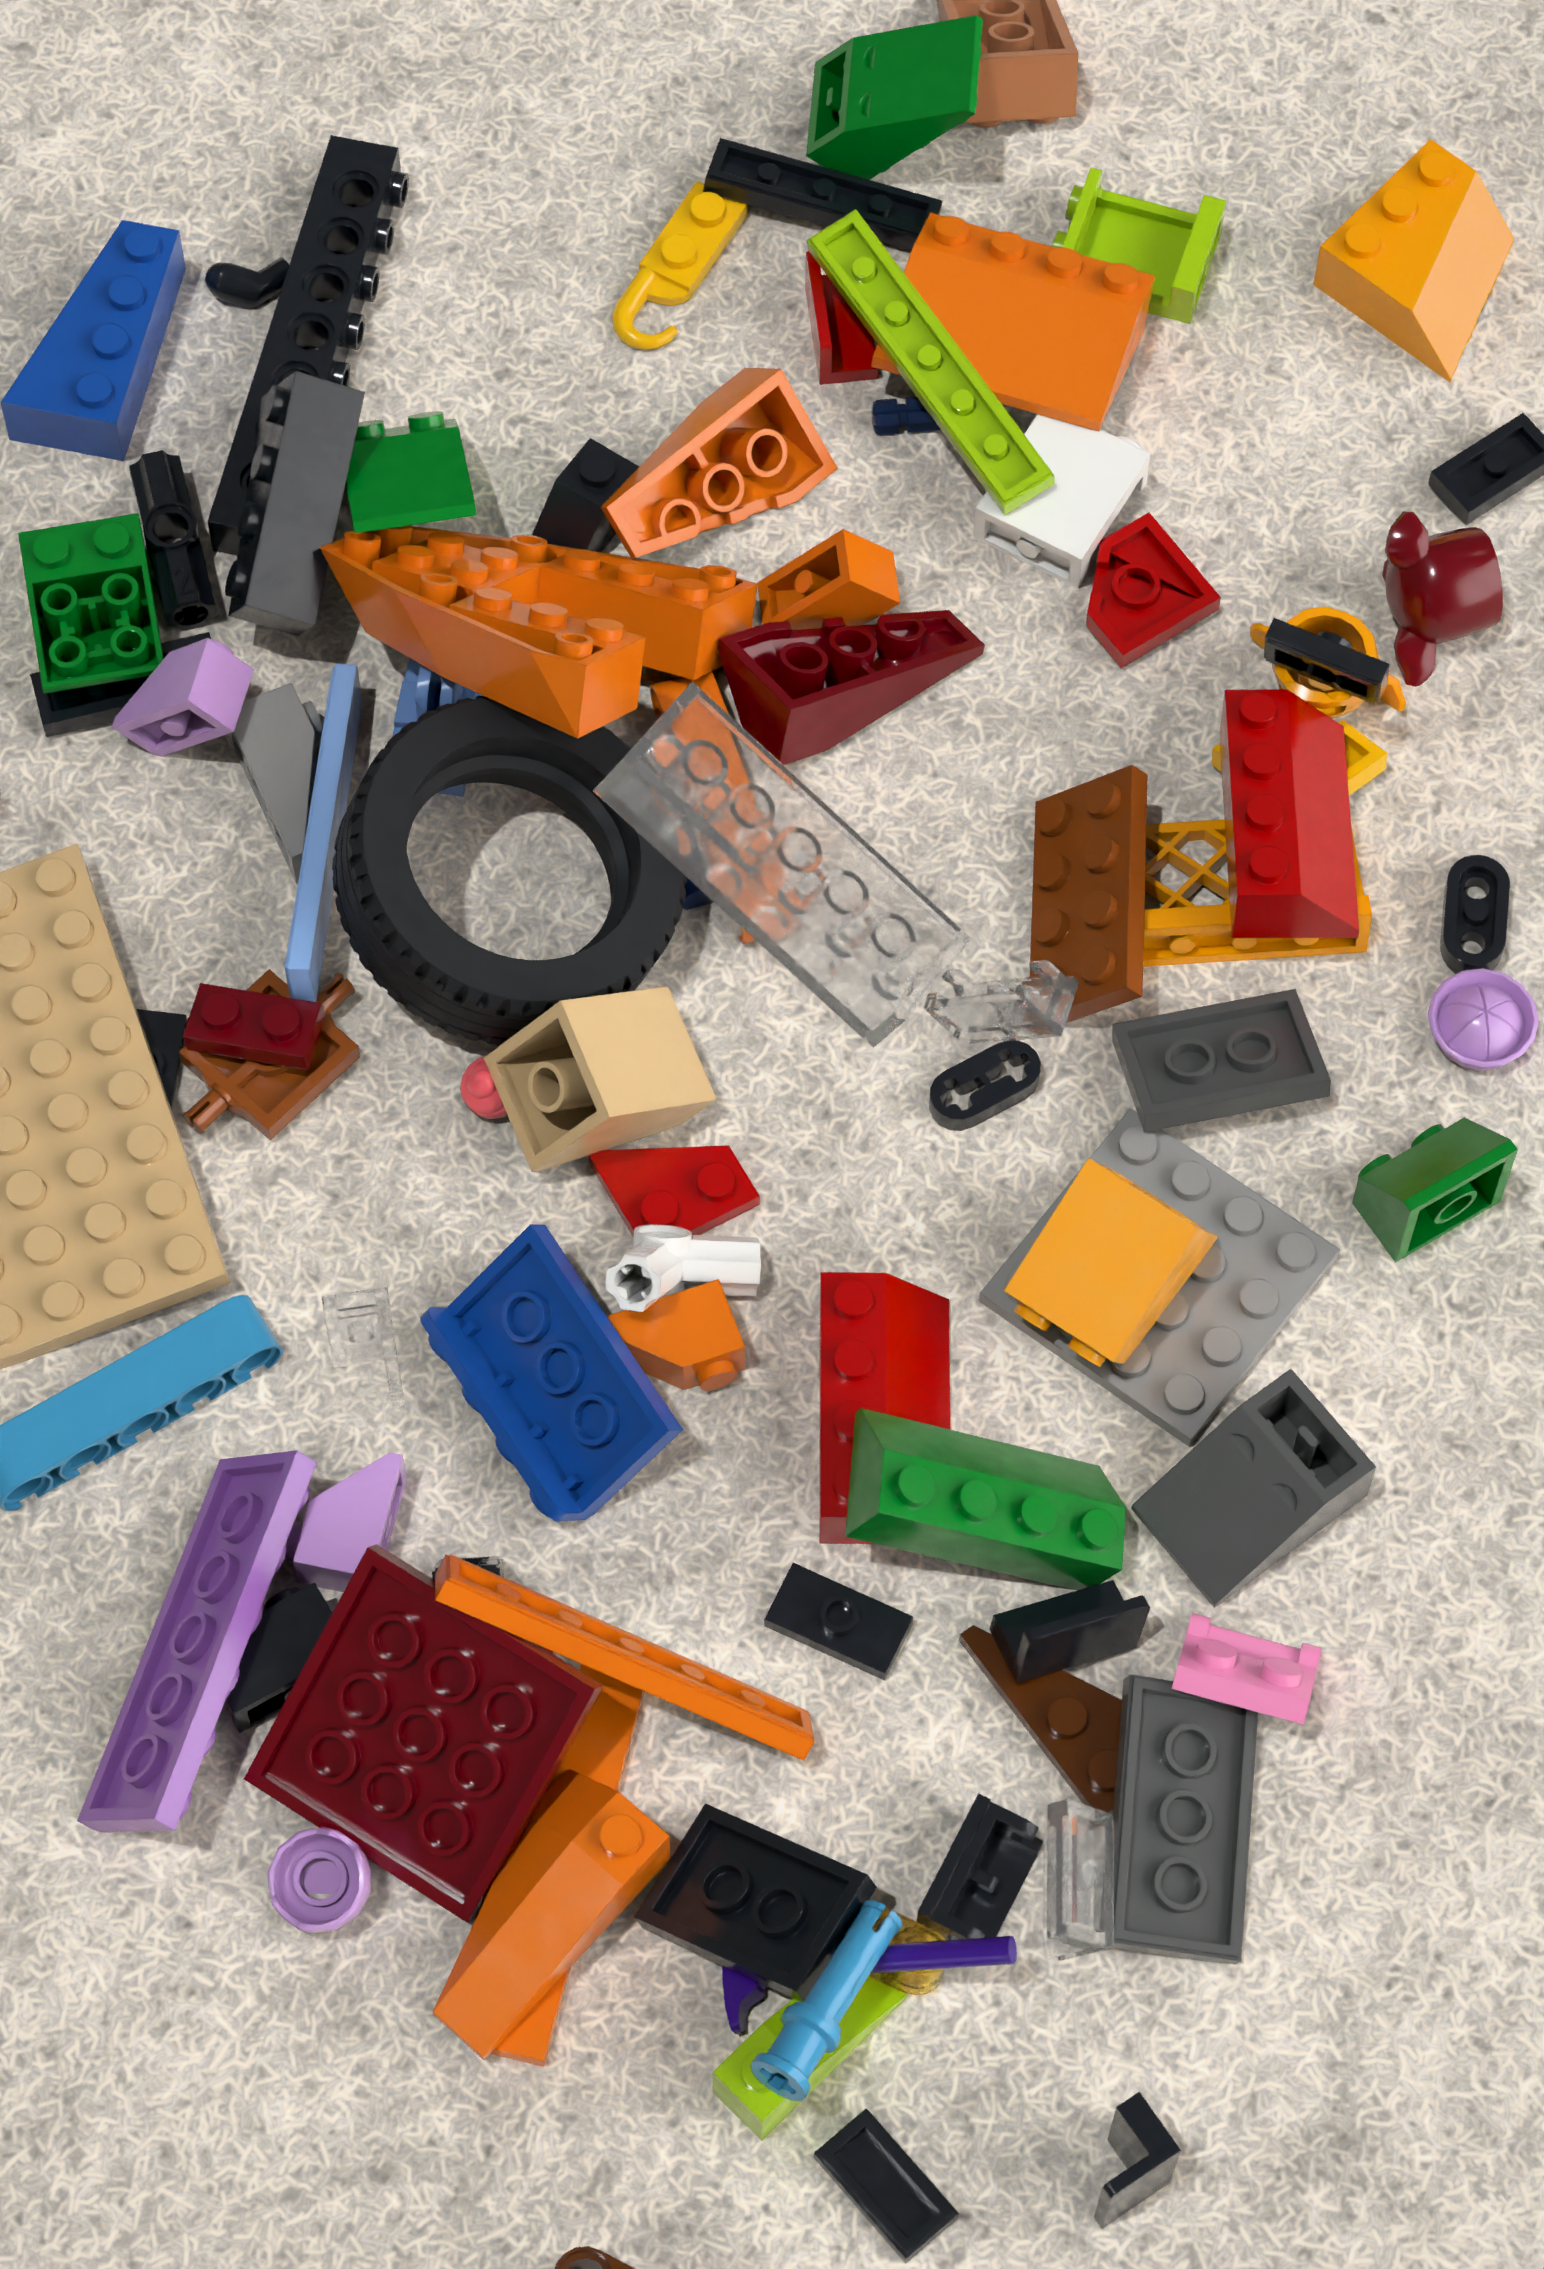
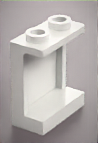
M1037 414L1024 435L1053 472L1055 484L1007 515L1002 513L986 491L975 508L973 537L1079 589L1090 572L1091 556L1133 490L1136 489L1141 492L1145 487L1151 453L1141 449L1138 444L1129 438L1113 436L1101 429L1098 432Z

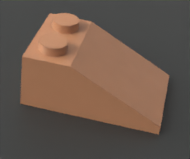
M937 0L940 22L974 15L983 19L982 54L979 62L977 87L978 103L975 115L962 124L971 123L978 127H995L1003 121L1028 120L1037 124H1049L1057 121L1059 118L1076 117L1078 50L1057 0Z

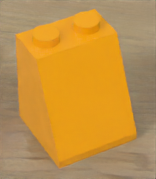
M1088 1158L1004 1291L1019 1300L1013 1311L1031 1324L1047 1332L1050 1325L1054 1323L1071 1334L1073 1338L1068 1347L1086 1360L1099 1367L1102 1366L1106 1358L1112 1362L1124 1365L1211 1249L1218 1236L1112 1168Z

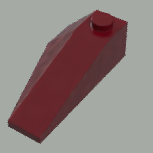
M950 610L882 614L877 620V624L846 626L842 617L823 618L821 628L792 630L789 621L768 622L719 638L718 651L743 731L778 767L831 749L981 656L985 644Z

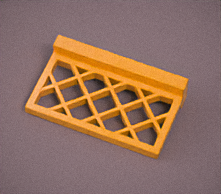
M1225 819L1146 824V847L1154 852L1156 856L1145 866V892L1164 904L1159 909L1144 910L1143 967L1367 952L1372 911L1369 895H1364L1353 832L1352 842L1359 920L1358 938H1232L1229 885L1226 880L1215 874L1227 861ZM1204 840L1218 851L1202 866L1179 851L1188 841ZM1167 863H1170L1191 877L1176 892L1153 878ZM1204 885L1226 900L1221 905L1196 906L1187 899Z

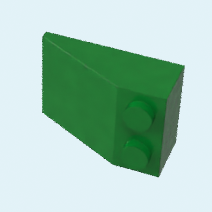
M433 411L408 416V426L385 429L383 420L358 423L345 483L347 506L354 533L477 515L460 430L455 419L444 420L443 412Z

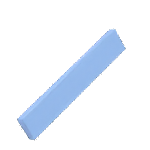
M336 664L335 668L332 669L284 967L290 998L316 1002L334 891L332 880L333 857L336 853L334 846L339 826L346 813L360 723L362 693L357 665Z

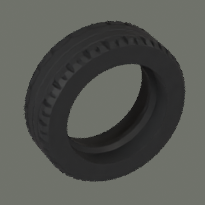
M477 696L475 699H461L456 704H444L433 711L422 714L416 722L408 723L387 742L385 748L379 751L370 764L346 809L347 811L342 818L334 846L336 853L332 864L333 890L337 893L335 903L337 911L341 916L342 927L350 936L349 943L354 952L358 953L359 960L364 968L370 971L376 983L380 987L385 988L388 991L387 994L396 1002L403 1004L406 1010L415 1016H421L428 1024L441 1027L445 1032L455 1036L460 1034L468 1040L476 1042L477 1040H482L488 1044L501 1045L561 1000L635 991L670 942L675 932V926L680 920L683 911L682 907L685 902L686 890L684 885L687 882L688 874L686 868L687 855L682 845L684 837L682 829L678 826L679 820L676 812L669 803L670 799L665 789L659 785L660 781L646 766L644 760L633 752L627 743L618 738L605 726L577 739L485 696ZM498 783L518 787L537 794L566 812L590 838L602 859L607 873L611 905L598 934L573 955L548 960H524L499 955L483 949L452 930L433 911L423 897L414 879L407 855V842L413 821L424 804L439 791L462 784Z

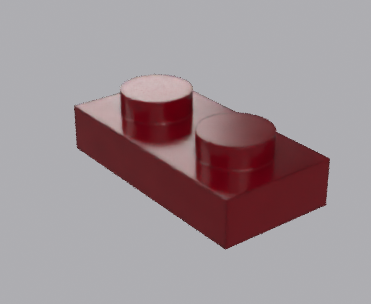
M200 983L183 1034V1040L187 1050L308 1070L325 1019V1013L322 1003Z

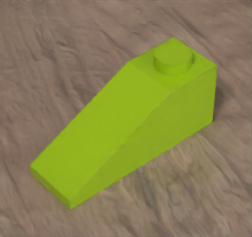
M887 1973L870 1974L848 2011L838 2024L841 2029L839 2045L834 2052L824 2053L810 2075L808 2081L811 2088L807 2096L908 1997V1994ZM792 1999L762 2023L712 2072L713 2093L761 2141L802 2102L789 2100L769 2090L755 2077L750 2068L757 2054L768 2052L783 2028L782 2014L788 2006L798 2002L796 1999Z

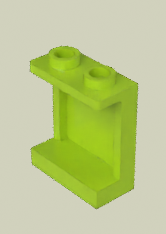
M1091 167L1084 187L1074 185L1071 191L1065 219L1071 221L1067 233L1057 231L1052 247L1070 248L1080 255L1113 264H1127L1138 271L1155 275L1148 313L1190 324L1222 233L1226 200L1203 195L1198 213L1193 214L1104 190L1101 188L1102 170Z

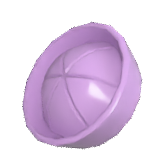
M1484 968L1461 971L1444 980L1432 995L1428 1010L1431 1033L1445 1056L1461 1067L1477 1071L1498 1069L1522 1056L1535 1040L1539 1022L1535 1002L1522 984L1505 973Z

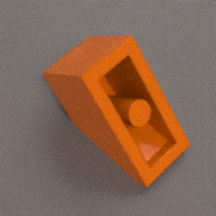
M845 529L835 533L757 582L762 624L789 621L792 630L821 628L823 618L842 617L846 626L865 625L900 604L893 551Z
M719 1279L659 1298L643 1312L623 1310L607 1316L645 1374L682 1390L698 1385L704 1391L716 1390L733 1382L737 1377V1372L745 1370V1345Z

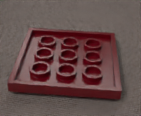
M376 1544L367 1547L244 1780L317 1827H326L340 1831L359 1845L368 1860L469 1923L476 1919L495 1877L520 1840L603 1685L541 1646L436 1601L434 1579Z

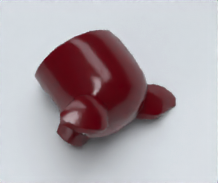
M1403 511L1391 525L1386 539L1385 553L1387 560L1384 563L1382 576L1386 584V597L1390 612L1400 625L1394 641L1396 662L1405 684L1419 686L1432 675L1436 664V644L1483 631L1501 621L1503 591L1495 549L1490 537L1482 529L1477 527L1461 528L1428 536V530L1416 514Z

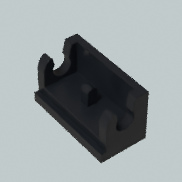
M979 1793L917 1912L916 1930L938 1941L996 1937L1043 1845V1841L1035 1837L1039 1829L1035 1824L991 1802V1799Z

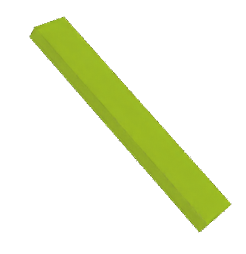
M856 209L807 239L809 252L1004 515H1007L1055 484L1053 472Z

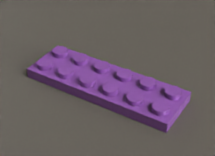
M298 1450L219 1460L77 1820L79 1823L98 1832L175 1831L179 1820L188 1810L192 1797L191 1788L200 1764L214 1743L217 1720L227 1695L233 1690L238 1681L239 1663L250 1635L261 1621L263 1615L262 1604L273 1575L281 1567L285 1559V1544L295 1518L304 1507L309 1496L308 1485L317 1462Z

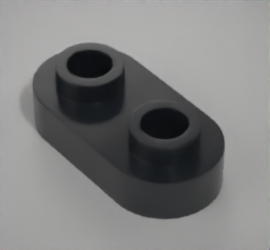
M1470 855L1461 858L1451 867L1444 889L1440 952L1445 963L1457 973L1481 968L1493 970L1499 964L1506 943L1510 880L1505 868L1493 858L1483 855ZM1479 887L1486 893V897L1482 899L1471 898L1467 895L1465 889ZM1466 941H1473L1481 946L1482 951L1477 954L1469 953L1463 950L1461 944Z

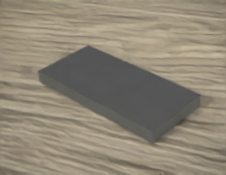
M1130 1674L1123 1679L1102 1946L1236 1965L1241 1962L1258 1712L1172 1689L1173 1681Z

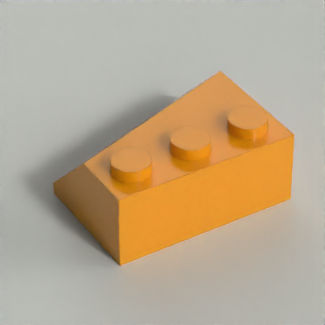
M1430 139L1320 246L1313 285L1450 383L1465 346L1474 331L1478 317L1500 273V268H1502L1513 244L1514 237L1477 171Z

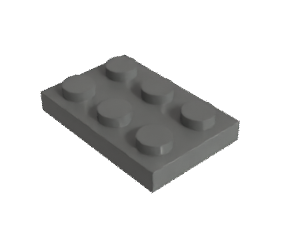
M1296 989L1112 1024V1042L1144 1132L1330 1097L1331 1079Z

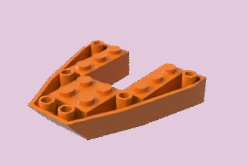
M409 525L362 533L348 531L344 534V538L319 547L367 634L441 677L577 739L637 709L642 666L695 680L723 666L718 651L719 638L752 628L758 584L736 578L737 572L724 566L707 565L701 568L669 564L547 544L548 542L544 538L533 535H515L507 538Z

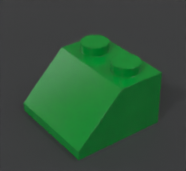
M1465 1117L1447 1128H1444L1442 1124H1437L1422 1132L1412 1142L1411 1148L1398 1156L1391 1158L1389 1154H1385L1368 1163L1358 1175L1352 1204L1396 1263L1501 1202L1518 1149L1511 1139Z

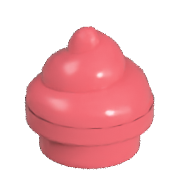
M485 1056L472 1062L462 1075L460 1085L462 1100L472 1112L480 1117L487 1119L501 1118L506 1116L507 1112L484 1060Z

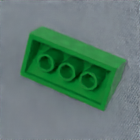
M863 1408L855 1412L845 1537L1072 1590H1080L1101 1584L1122 1570L1126 1507L1100 1466Z

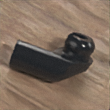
M280 257L257 272L233 263L218 262L207 270L205 276L206 286L216 298L248 309L256 308L281 292L289 263Z

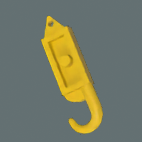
M696 181L639 263V271L616 303L612 314L613 329L622 342L632 348L651 350L668 344L677 335V328L672 325L657 334H644L634 327L633 320L646 301L659 305L674 306L683 304L692 297L746 218L747 204L720 197L716 193L703 192L704 184Z

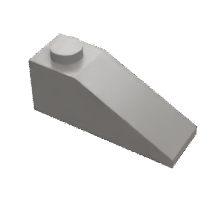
M289 683L244 700L235 730L228 734V738L297 885L319 756L316 738L322 736L323 726L312 701L302 704L293 684Z

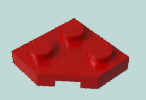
M1148 512L1100 541L1086 626L1116 663L1123 668L1218 611L1221 597L1151 513Z

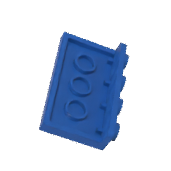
M530 1224L448 1307H430L420 1317L421 1324L429 1335L428 1341L432 1350L438 1357L448 1363L462 1385V1394L466 1402L479 1412L496 1437L497 1449L507 1461L516 1467L530 1489L529 1495L535 1507L554 1521L586 1520L593 1516L683 1431L546 1225Z

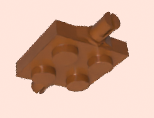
M270 969L246 990L290 998L288 985ZM336 973L317 993L316 1002L322 1003L325 1019L308 1070L187 1050L186 1046H184L179 1051L181 1063L201 1079L209 1091L187 1112L183 1113V1118L191 1128L194 1127L197 1133L202 1134L208 1126L228 1110L231 1113L244 1117L271 1141L360 1058L359 1046L336 1027L330 1015L349 996L355 993V989L347 978L344 980L342 974Z

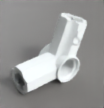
M671 1225L638 1226L634 1229L633 1249L607 1269L606 1291L616 1298L620 1309L643 1312L659 1298L719 1279L725 1295L756 1296L761 1274L760 1241L757 1237L692 1235V1232L687 1229Z

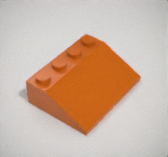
M930 213L913 245L904 274L1000 403L1099 432L1141 340L1146 324L1155 275L1138 271L1127 264H1113L1080 255L1070 248H1055L1023 239L1020 235L1012 232H998L973 225L955 216H941ZM877 344L871 367L900 375Z

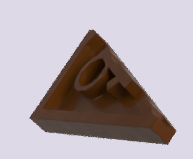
M975 1625L960 1634L959 1642L1096 1822L1101 1824L1113 1815L1122 1700L1064 1670L1016 1684L992 1634Z

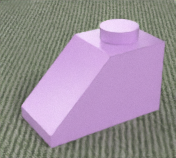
M209 638L173 650L168 653L116 715L112 728L152 755L161 757L232 733L235 730L254 669L235 657L228 646Z
M390 1452L309 1500L304 1521H294L286 1545V1560L293 1561L298 1583L310 1585L315 1582L317 1587L344 1592L367 1547L378 1544L388 1551L407 1478L403 1455Z

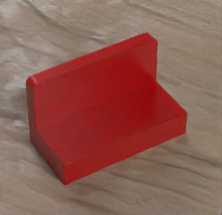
M807 251L805 291L819 385L878 379V369L871 367L875 352L874 338L829 277L821 275L820 265L812 254Z

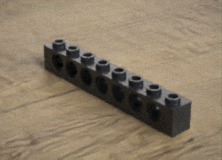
M330 136L208 518L212 549L215 552L238 556L240 543L238 526L246 504L262 397L270 391L273 385L277 386L295 371L348 387L350 364L346 363L349 349L358 350L363 340L365 316L360 313L364 301L374 302L377 295L380 270L375 265L378 255L389 254L394 237V221L390 220L393 207L403 208L407 197L409 176L408 173L401 172L399 148ZM309 348H319L316 350H307Z

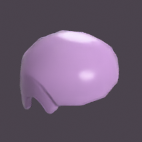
M321 1827L319 1829L311 1828L297 1832L278 1847L267 1872L272 1906L289 1924L298 1930L311 1933L340 1930L360 1915L371 1893L372 1872L366 1855L356 1842L338 1830ZM308 1894L333 1895L325 1899H316Z

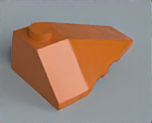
M744 368L703 400L601 506V509L629 556L637 558L695 538L699 533L747 520L748 516L796 503L838 469L782 369Z
M568 1769L543 1796L520 1840L495 1877L434 2007L433 2016L481 2059L485 2060L669 1862L670 1836L619 1791Z

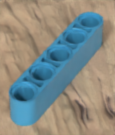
M239 1295L217 1304L0 1425L1 1509L4 1511H14L23 1507L20 1501L33 1493H36L39 1498L80 1475L78 1468L93 1460L98 1465L137 1443L138 1441L135 1436L149 1428L155 1433L194 1411L195 1408L192 1404L206 1396L212 1401L251 1379L252 1377L249 1372L265 1364L267 1369L274 1366L281 1358L283 1349L248 1295Z

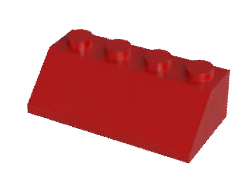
M1287 689L1225 690L1219 736L1232 938H1358L1359 920L1344 726Z
M820 1273L819 1544H874L845 1537L854 1422L857 1410L863 1408L950 1429L949 1299L888 1273Z

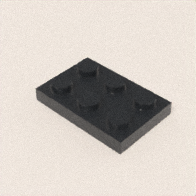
M705 1803L634 1918L644 1930L800 2002H804L814 1983L818 1980L858 1916L862 1904L871 1898L877 1887L868 1874Z

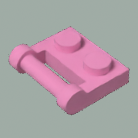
M1192 1613L1172 1689L1304 1725L1322 1648L1302 1642L1301 1649L1210 1625V1617Z

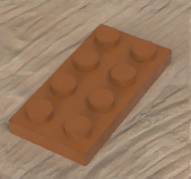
M1133 765L1041 799L1035 803L1028 1022L1040 1029H1051L1132 1001L1143 995L1148 774Z

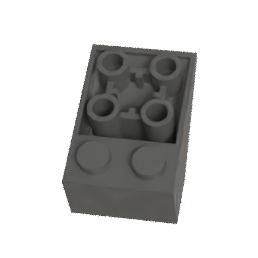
M1289 1369L1237 1407L1133 1503L1131 1509L1215 1608L1368 1495L1376 1466L1295 1372Z

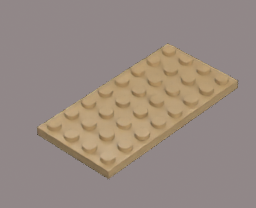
M77 843L0 872L1 1370L231 1283L89 870Z

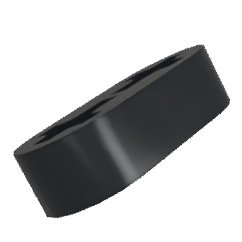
M1006 1040L943 1071L934 1079L930 1087L929 1110L932 1118L940 1126L948 1130L963 1131L1027 1099L1035 1092L1039 1084L1041 1061L1037 1052L1030 1045L1022 1041ZM1004 1061H1008L1013 1067H1018L1022 1064L1025 1066L1021 1081L1016 1082L1011 1075H1007L992 1083L990 1082L1000 1075L1001 1064ZM979 1088V1090L969 1096L968 1109L961 1110L957 1104L945 1106L948 1090L954 1089L961 1096Z

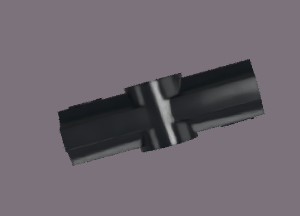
M163 450L142 454L136 463L129 466V472L165 624L167 627H177L182 631L204 627L207 621L217 616V608L202 550L197 518L192 509L180 456L167 454ZM172 538H180V539H181V540H179V541L172 542V543H166V542H165V541H167V540H169V539H172Z

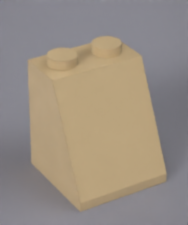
M668 986L561 1000L484 1057L531 1172L549 1169L589 1156L601 1150H608L683 1124L717 1100Z

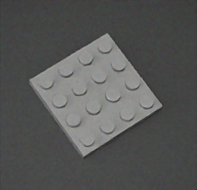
M1130 1108L1090 1158L1112 1168L1215 1234L1218 1238L1125 1364L1115 1363L1106 1358L1102 1366L1099 1367L1086 1360L1068 1347L1073 1338L1071 1334L1054 1323L1050 1325L1047 1332L1031 1324L1013 1311L1019 1300L1004 1291L1078 1173L983 1288L979 1295V1302L1190 1447L1336 1261L1340 1249L1163 1129L1144 1132L1137 1112Z

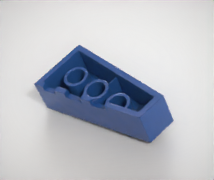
M126 220L120 222L0 402L9 440L119 461L125 460L186 271L179 230Z

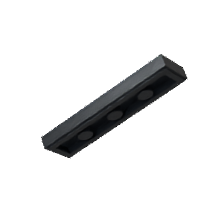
M723 138L719 139L705 177L703 192L716 193L723 198L825 227L830 226L856 209L880 242L912 251L913 245L929 214L939 215L943 200Z

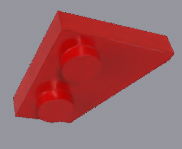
M729 1145L601 1150L588 1156L591 1168L632 1236H634L635 1227L642 1225H671L687 1229L692 1232V1235H700L760 1205L758 1192Z

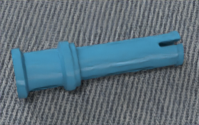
M875 1900L864 1901L858 1916L818 1980L814 1983L804 2002H795L785 2009L781 2017L783 2028L767 2053L757 2054L752 2061L750 2068L755 2077L769 2090L779 2096L793 2101L804 2100L811 2088L808 2079L824 2053L834 2052L841 2040L839 2022L848 2011L856 1995L895 1934L899 1933L902 1928L901 1918L891 1910L886 1919L880 1922L875 1932L872 1928L886 1905Z

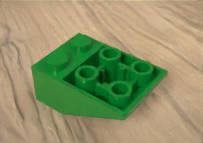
M974 15L853 37L816 61L806 156L823 167L870 180L878 174L887 171L891 166L918 149L926 147L931 141L950 129L966 122L971 116L975 115L978 103L977 87L979 62L982 54L983 19Z
M139 513L18 533L43 693L150 676L163 661L164 657Z

